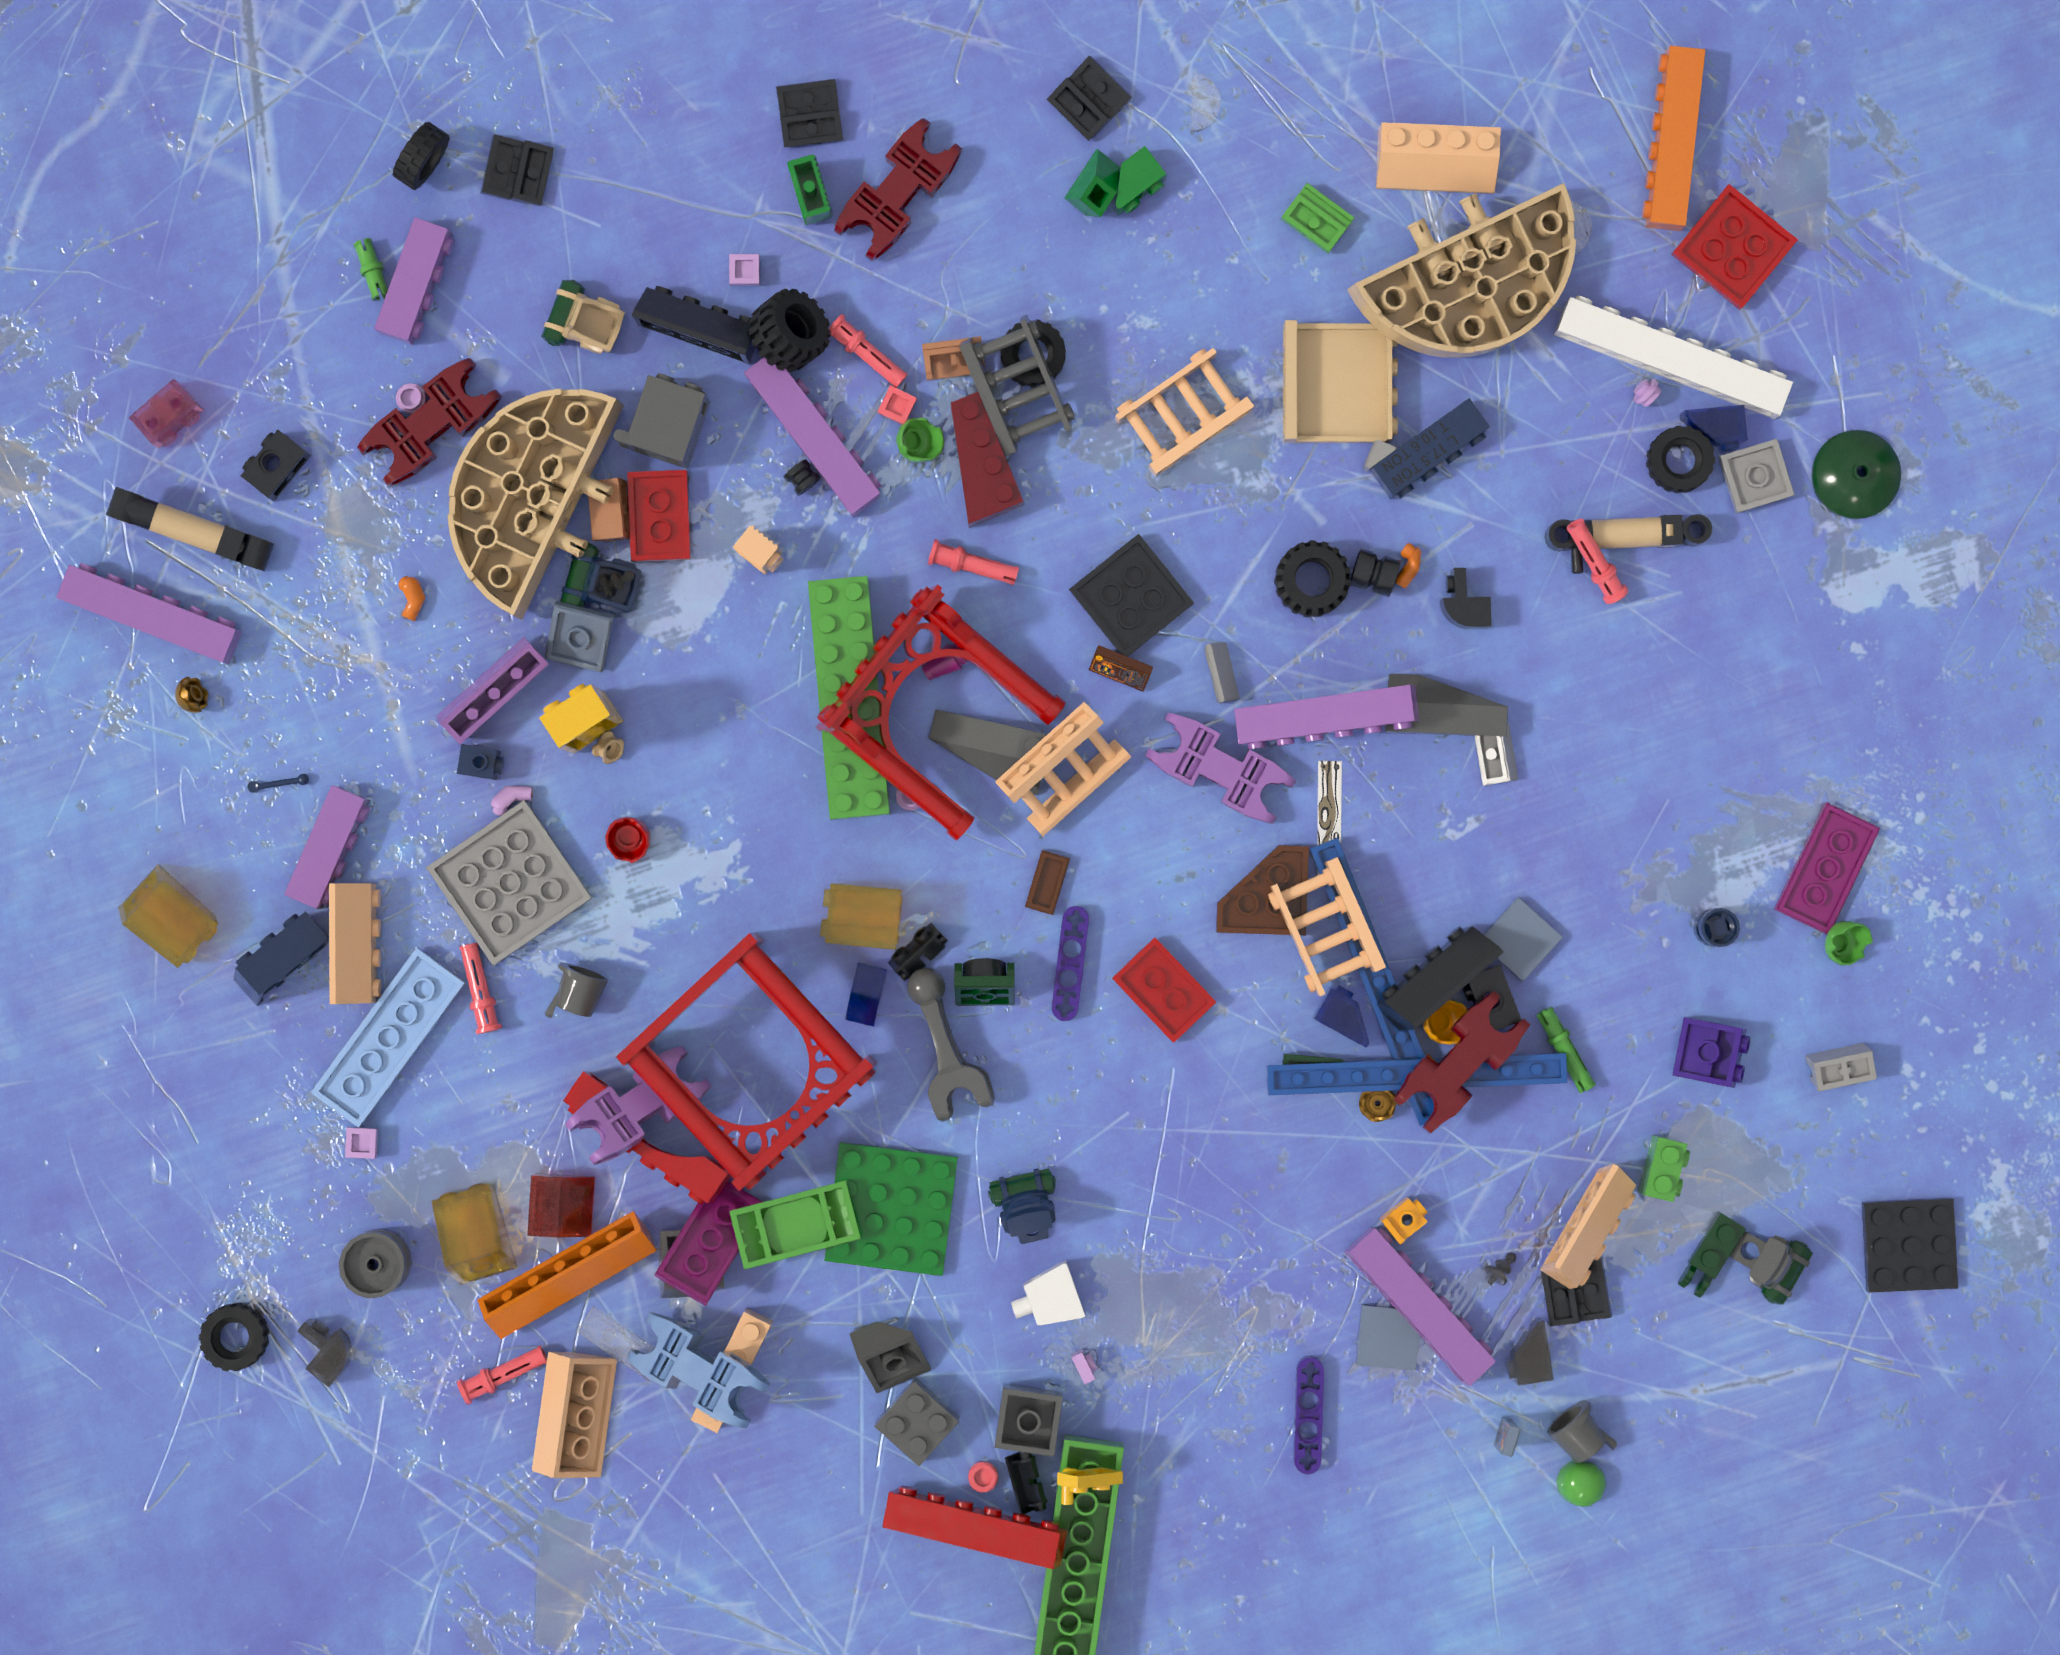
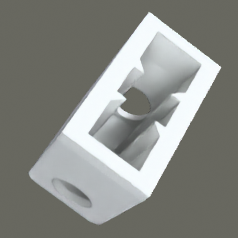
M1066 1260L1026 1281L1024 1289L1027 1296L1011 1302L1016 1319L1033 1313L1037 1325L1085 1317Z

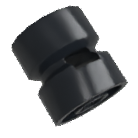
M1361 548L1350 578L1351 586L1360 589L1372 586L1374 593L1390 597L1401 560L1384 556L1379 560L1376 553Z

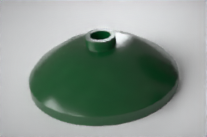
M1863 430L1845 431L1830 438L1817 452L1812 464V485L1820 502L1834 514L1849 519L1868 518L1884 510L1895 498L1901 483V466L1894 449L1880 436ZM1858 467L1865 469L1866 474L1864 477L1858 476Z

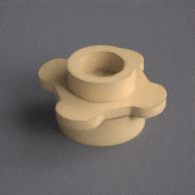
M605 731L602 734V738L592 747V754L596 757L600 756L605 764L615 762L623 754L624 741L621 738L616 739L613 732Z

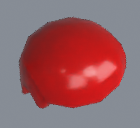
M626 816L616 819L609 825L605 835L606 846L617 860L634 863L644 857L651 844L650 831L647 825L633 817Z

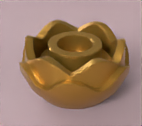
M185 677L176 686L175 699L183 710L190 713H199L208 705V691L202 687L199 679Z
M1392 1091L1362 1092L1359 1100L1361 1113L1373 1122L1389 1119L1395 1112L1396 1103L1392 1100L1395 1094ZM1379 1100L1380 1105L1376 1106L1375 1101Z

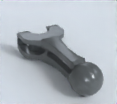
M922 968L915 971L908 980L907 991L910 998L916 1004L921 1005L920 1008L927 1020L934 1040L938 1074L930 1083L928 1097L936 1118L944 1122L952 1117L954 1110L951 1096L954 1090L959 1087L970 1090L977 1104L981 1107L993 1106L995 1096L988 1073L981 1067L966 1062L951 1034L945 1015L943 999H941L945 992L943 977L939 972L930 968Z

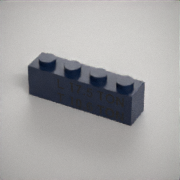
M1469 398L1370 469V472L1390 499L1396 495L1401 499L1415 489L1412 483L1419 478H1422L1425 482L1439 472L1436 466L1443 461H1446L1449 465L1463 455L1460 449L1467 444H1470L1473 448L1487 438L1484 432L1490 426Z

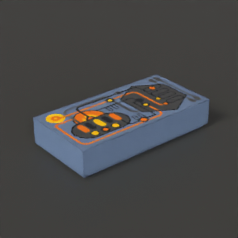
M1505 1417L1501 1418L1494 1441V1447L1502 1455L1509 1457L1514 1455L1521 1431L1513 1420Z

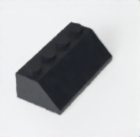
M656 286L655 290L649 287L645 289L632 313V317L638 326L750 364L756 347L751 342L754 340V337L749 335V329L751 328L749 317L740 315L739 319L728 316V310L715 305L708 309L700 306L701 301L686 295H684L683 299L672 296L673 291L661 286Z
M1459 926L1446 937L1449 941L1442 947L1437 945L1425 955L1427 960L1422 965L1418 966L1415 964L1403 974L1405 979L1400 984L1396 985L1393 983L1381 993L1383 998L1377 1005L1398 1031L1416 1029L1504 951L1473 926L1463 929Z

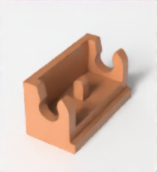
M981 336L972 337L975 344L980 343L982 345ZM969 338L922 344L927 381L971 375L959 348L960 343Z
M621 478L597 480L612 486L613 493L609 495L600 491V493L610 498L607 504H603L588 496L592 541L630 540L627 480Z

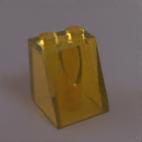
M159 864L118 907L122 925L177 968L183 962L186 964L190 962L196 955V948L203 940H210L217 931L218 921L216 916Z
M831 883L830 889L824 890L823 907H828L827 919H822L820 936L825 937V943L897 950L903 890Z
M475 1184L466 1191L459 1193L448 1192L441 1195L439 1199L431 1201L444 1265L460 1285L517 1268L498 1197L489 1184Z

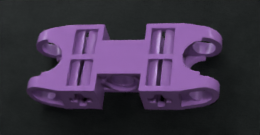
M1167 713L1164 720L1175 726L1174 730L1178 732L1181 740L1179 748L1172 753L1162 752L1161 754L1148 748L1145 756L1167 775L1190 787L1194 785L1198 775H1201L1227 789L1220 802L1221 804L1246 817L1274 824L1277 817L1266 811L1267 807L1261 801V791L1268 784L1279 785L1281 783L1289 788H1293L1296 780L1276 763L1250 749L1242 762L1214 747L1220 733L1196 720ZM1204 732L1207 733L1198 751L1195 752V749L1199 744ZM1191 757H1194L1185 775L1182 776ZM1259 761V763L1257 764V766H1256V768H1255V770H1254L1252 776H1251L1250 779L1248 780V777H1249V775H1250V773H1251L1253 767L1255 766L1256 762ZM1246 785L1237 804H1234L1243 786Z
M683 1046L660 1053L658 1056L678 1077L676 1066L688 1053ZM636 1072L632 1077L638 1086L620 1098L613 1088L609 1086L587 1100L565 1123L569 1131L577 1128L580 1130L591 1128L599 1133L601 1137L600 1148L589 1157L593 1165L614 1159L640 1143L645 1133L639 1125L655 1114L659 1113L666 1124L677 1118ZM707 1079L700 1083L698 1081L693 1083L682 1081L699 1100L711 1088V1084Z

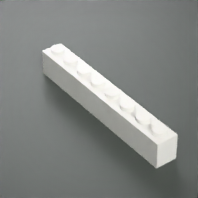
M1576 296L1575 298L1570 297L1566 301L1554 332L1555 336L1769 418L1776 419L1781 415L1793 384L1792 381L1786 380L1787 376L1775 370H1770L1769 373L1760 370L1757 363L1743 359L1742 362L1730 358L1731 354L1724 350L1714 349L1713 352L1703 348L1704 344L1695 339L1687 338L1686 341L1675 337L1676 333L1669 329H1653L1648 327V322L1637 317H1631V319L1619 316L1620 311L1607 306H1604L1603 309L1593 306V302L1588 298Z

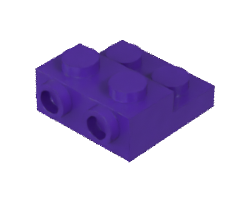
M1684 1017L1672 1076L1735 1088L1736 1082L1742 1083L1745 1066L1740 1065L1742 1053L1747 1054L1750 1047V1036H1746L1747 1030Z

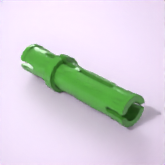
M1553 1006L1537 1013L1536 1017L1549 1037L1547 1039L1549 1045H1553L1558 1054L1566 1053L1567 1071L1575 1083L1578 1092L1583 1093L1584 1089L1587 1091L1596 1085L1595 1081L1592 1079L1569 1038V1030L1567 1028L1564 1029Z

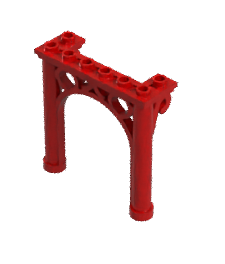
M937 584L930 588L926 586L910 600V603L913 605L907 614L901 612L891 624L894 630L888 637L883 635L872 648L876 652L870 660L864 658L854 670L857 676L851 683L846 681L835 694L838 697L835 703L827 704L817 716L820 722L815 728L832 734L947 829L946 833L956 841L967 831L974 821V817L908 764L898 754L890 737L888 725L890 706L903 680L917 667L930 660L942 657H956L967 660L979 667L1046 725L1050 724L1058 716L1066 702L1058 695L1053 696L967 624L952 607L941 601L945 594L941 592L942 587ZM922 617L928 621V623L917 624ZM921 629L929 631L933 637L931 652L925 654H918L912 649L911 645L913 637ZM940 632L960 649L941 650ZM902 642L905 653L910 658L915 659L912 662L905 659L899 664L888 661ZM879 671L884 678V685L881 689L886 691L884 697L882 693L876 690L864 691ZM900 671L893 679L892 672ZM868 696L874 697L879 702V717L871 721H864L858 716V706L864 698ZM879 724L883 745L869 735L863 727L869 728Z

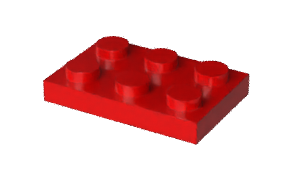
M688 471L627 472L631 562L691 560Z
M1155 937L1112 977L1119 987L1173 1043L1216 1003L1207 991Z

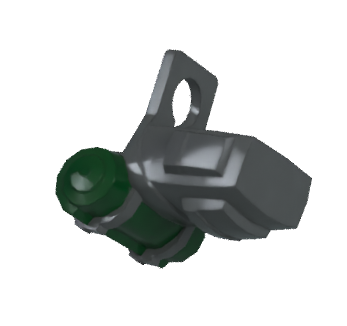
M1744 1232L1730 1257L1751 1269L1749 1272L1750 1281L1762 1289L1761 1293L1768 1302L1783 1305L1787 1298L1791 1297V1291L1805 1266L1808 1267L1810 1264L1809 1260L1813 1252H1811L1807 1244L1801 1241L1790 1240L1789 1242L1785 1238L1775 1235L1770 1237L1766 1243L1748 1232ZM1752 1242L1757 1245L1758 1252L1760 1253L1757 1259L1748 1260L1742 1256L1741 1248L1745 1243Z

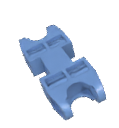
M650 1312L646 1321L652 1325L651 1329L657 1336L656 1347L648 1354L631 1349L627 1355L631 1364L643 1375L664 1388L677 1389L680 1381H683L699 1391L692 1404L694 1407L718 1421L739 1428H747L751 1420L744 1415L745 1411L740 1406V1394L749 1386L766 1392L770 1385L768 1379L752 1364L732 1352L720 1351L716 1359H713L697 1349L704 1337L703 1334L679 1320Z

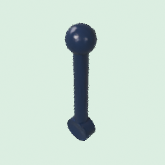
M300 774L296 778L264 783L251 781L248 783L247 788L251 793H257L260 789L296 783L306 785L309 782V777L306 774Z

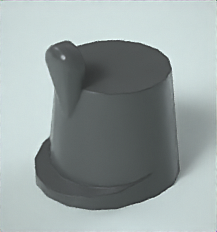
M560 962L558 968L563 971L559 989L545 1011V1016L552 1018L555 1007L558 1006L573 1014L591 1017L608 979L591 970Z
M1587 1400L1580 1401L1569 1407L1552 1422L1547 1431L1576 1463H1581L1592 1457L1605 1443L1612 1450L1617 1447V1442L1594 1422L1589 1414L1591 1404Z

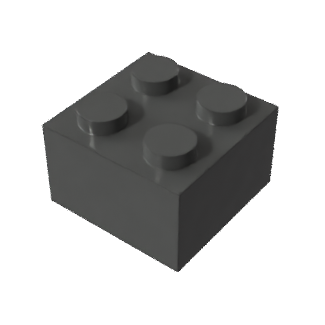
M915 1377L877 1419L874 1427L916 1465L920 1466L957 1425L960 1416Z
M1003 1383L995 1448L1054 1457L1063 1393Z

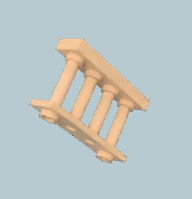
M1204 348L1190 358L1192 363L1137 401L1133 402L1132 399H1129L1117 408L1119 413L1115 415L1116 422L1119 424L1127 418L1152 454L1150 458L1153 462L1149 464L1148 468L1154 477L1241 419L1254 408L1248 397L1240 400L1239 397L1235 398L1210 362L1217 353L1214 348L1208 352ZM1199 368L1225 403L1224 409L1226 411L1217 418L1214 414L1211 415L1186 380L1187 376ZM1174 385L1177 386L1201 421L1199 423L1201 429L1194 434H1191L1190 431L1186 432L1161 396L1162 393ZM1149 402H1152L1177 438L1175 440L1177 445L1169 451L1165 447L1161 448L1136 412Z
M1085 702L1077 707L995 781L1013 803L1021 798L1028 805L1033 813L1026 819L1042 836L1055 827L1056 824L1131 758V755L1115 739L1110 744L1105 741L1097 731L1104 722ZM1088 738L1100 753L1086 764L1074 749ZM1064 758L1077 771L1065 784L1052 770ZM1042 778L1055 791L1043 804L1030 791Z
M1338 857L1324 862L1326 869L1322 870V874L1283 891H1280L1278 885L1274 884L1270 886L1272 892L1268 894L1274 910L1280 909L1308 972V975L1304 976L1305 982L1310 992L1316 991L1318 996L1325 994L1322 987L1323 984L1361 967H1365V969L1370 967L1372 972L1386 968ZM1327 884L1329 887L1335 886L1339 895L1335 897V901L1292 919L1286 902ZM1335 913H1347L1351 923L1346 925V929L1304 946L1298 932L1299 929ZM1348 940H1359L1363 951L1358 952L1359 956L1318 974L1316 973L1310 957Z

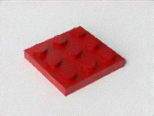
M1728 184L1671 255L1736 308L1741 310L1798 239L1733 186Z

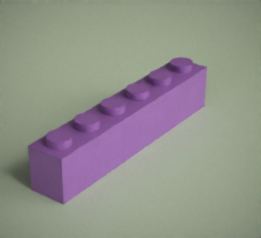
M765 357L744 372L746 378L853 518L881 497L878 489L882 485L872 472L866 475L860 466L864 463L854 449L851 451L846 449L842 443L846 438L836 425L830 428L824 420L828 414L818 401L815 404L811 403L806 396L810 391L800 378L795 381L786 369L781 371L777 369L775 364L773 366L769 365Z
M80 563L79 568L72 565L68 566L56 598L219 662L230 664L242 631L234 629L235 622L222 617H218L217 622L206 618L207 611L191 606L189 611L179 607L181 601L163 595L162 600L151 596L153 590L137 584L134 589L124 586V579L109 573L107 578L96 575L98 569Z
M1403 685L1234 709L1238 744L1248 745V750L1266 748L1265 742L1276 741L1277 746L1295 744L1294 738L1306 737V742L1324 740L1323 734L1335 733V738L1353 736V730L1364 729L1365 734L1383 732L1382 726L1394 725V730L1412 728L1411 722L1420 721L1415 685Z
M1369 1228L1344 1253L1417 1331L1419 1336L1464 1385L1471 1386L1496 1362L1491 1356L1493 1350L1482 1339L1477 1341L1471 1334L1473 1328L1462 1317L1457 1319L1450 1311L1453 1308L1450 1302L1442 1295L1439 1297L1435 1295L1430 1289L1433 1286L1430 1280L1422 1273L1416 1274L1410 1267L1413 1262L1403 1251L1400 1250L1397 1253L1390 1245L1393 1240L1383 1229Z

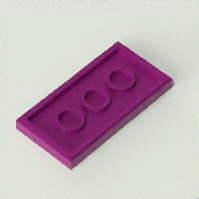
M1827 802L1824 803L1774 910L1827 935L1845 904L1880 828Z
M728 1181L714 1203L704 1202L703 1205L697 1203L654 1276L706 1306L739 1252L729 1211L762 1203V1201L742 1189L738 1191Z

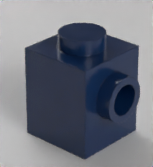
M461 744L457 774L496 780L497 774L501 775L503 772L504 757H500L501 751Z

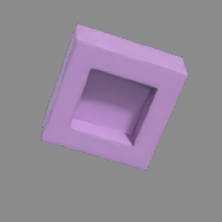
M729 254L730 286H760L759 254Z
M347 1127L345 1157L376 1159L378 1128Z
M1082 1349L1072 1353L1071 1358L1084 1384L1095 1380L1093 1372L1098 1370L1091 1354L1085 1355Z

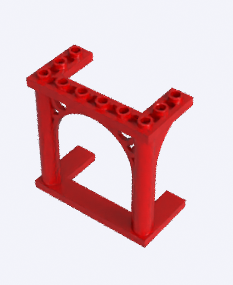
M757 932L749 933L616 1056L623 1066L629 1064L734 1178L731 1183L738 1191L744 1186L750 1190L767 1174L763 1169L768 1166L772 1170L785 1157L781 1152L789 1145L793 1149L807 1137L803 1132L811 1124L817 1128L829 1117L825 1111L833 1104L839 1108L851 1096L848 1090L857 1083L861 1087L876 1073L873 1067L877 1064L870 1055L866 1058L861 1057L759 947L764 940ZM736 963L799 1030L806 1044L809 1057L807 1082L797 1102L782 1116L770 1122L757 1125L731 1123L710 1112L651 1049V1046L655 1043L654 1039ZM811 1039L816 1042V1045H812ZM820 1050L823 1057L828 1055L831 1061L823 1060L818 1062L815 1059V1055ZM820 1068H831L837 1073V1079L830 1084L821 1083L815 1077L816 1071ZM815 1087L821 1090H829L827 1094H817L816 1097L818 1099L810 1097V1091ZM802 1106L811 1107V1109L805 1113ZM796 1110L799 1112L798 1119L791 1117L792 1111ZM786 1121L792 1125L788 1130H786ZM718 1125L723 1126L724 1130L722 1131ZM770 1128H775L778 1131V1136L776 1134L772 1136L771 1146L768 1147L766 1132ZM732 1131H738L741 1134L738 1139V1147L733 1143L736 1139L729 1136V1133ZM750 1132L758 1133L761 1138L762 1145L756 1154L749 1153L746 1148V1137Z

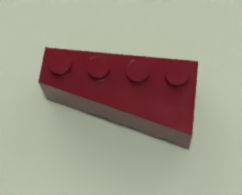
M979 392L951 402L968 525L970 528L1024 506V501Z

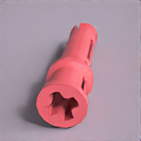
M841 314L829 327L831 336L845 346L847 353L852 354L854 352L897 388L908 374L865 339V332L855 329L845 320L846 316Z
M1577 519L1571 522L1566 529L1592 571L1591 580L1593 583L1598 584L1604 594V602L1612 604L1624 598L1628 593L1627 586L1622 585L1616 575L1617 569L1615 565L1606 561L1598 544L1587 528L1584 519Z
M934 539L928 565L932 566L935 563L949 567L955 573L956 571L964 570L1011 585L1015 584L1019 567L965 552L966 549H963L961 546L954 548L940 544L939 540Z
M478 943L460 946L459 949L461 950L473 1000L470 1002L469 1007L470 1010L474 1011L478 1027L475 1030L476 1035L502 1029V1024L498 1023L494 1005L497 1004L496 999L490 997ZM471 961L474 962L479 985L476 983ZM479 991H481L483 999H480ZM483 1011H486L488 1024L486 1023Z
M540 1345L491 1370L483 1368L479 1374L465 1381L462 1379L458 1380V1389L465 1403L470 1405L473 1403V1399L488 1392L490 1394L495 1393L498 1389L497 1386L543 1364H547V1356Z

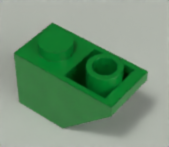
M1146 146L1121 163L1115 212L1118 216L1124 211L1127 214L1131 213L1141 204L1139 200L1148 193L1150 196H1153L1165 186L1163 181L1166 179V173Z
M1096 149L1064 199L1085 216L1101 217L1117 193L1120 167L1099 149Z

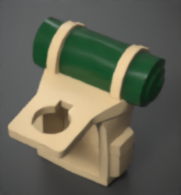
M562 280L559 289L556 291L557 296L548 320L544 323L541 337L553 346L564 345L566 340L569 339L580 342L581 348L593 353H609L620 331L625 312L619 309L618 304L605 298L598 297L594 300L584 295L585 288L575 280Z

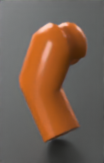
M1407 543L1400 553L1403 558L1407 559V562L1397 575L1395 581L1405 589L1418 573L1421 563L1422 552L1418 546L1414 547L1411 543Z

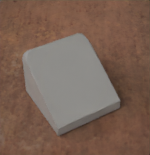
M1378 439L1377 441L1375 440L1364 463L1363 470L1368 472L1374 465L1397 450V447Z

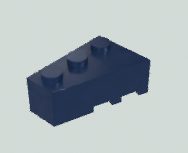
M306 911L300 916L297 914L292 915L283 923L284 929L277 935L273 932L270 933L259 943L260 949L253 954L248 951L236 961L238 966L235 968L234 981L256 1006L264 1001L262 998L275 986L277 988L285 982L284 979L296 969H300L328 944L329 937Z

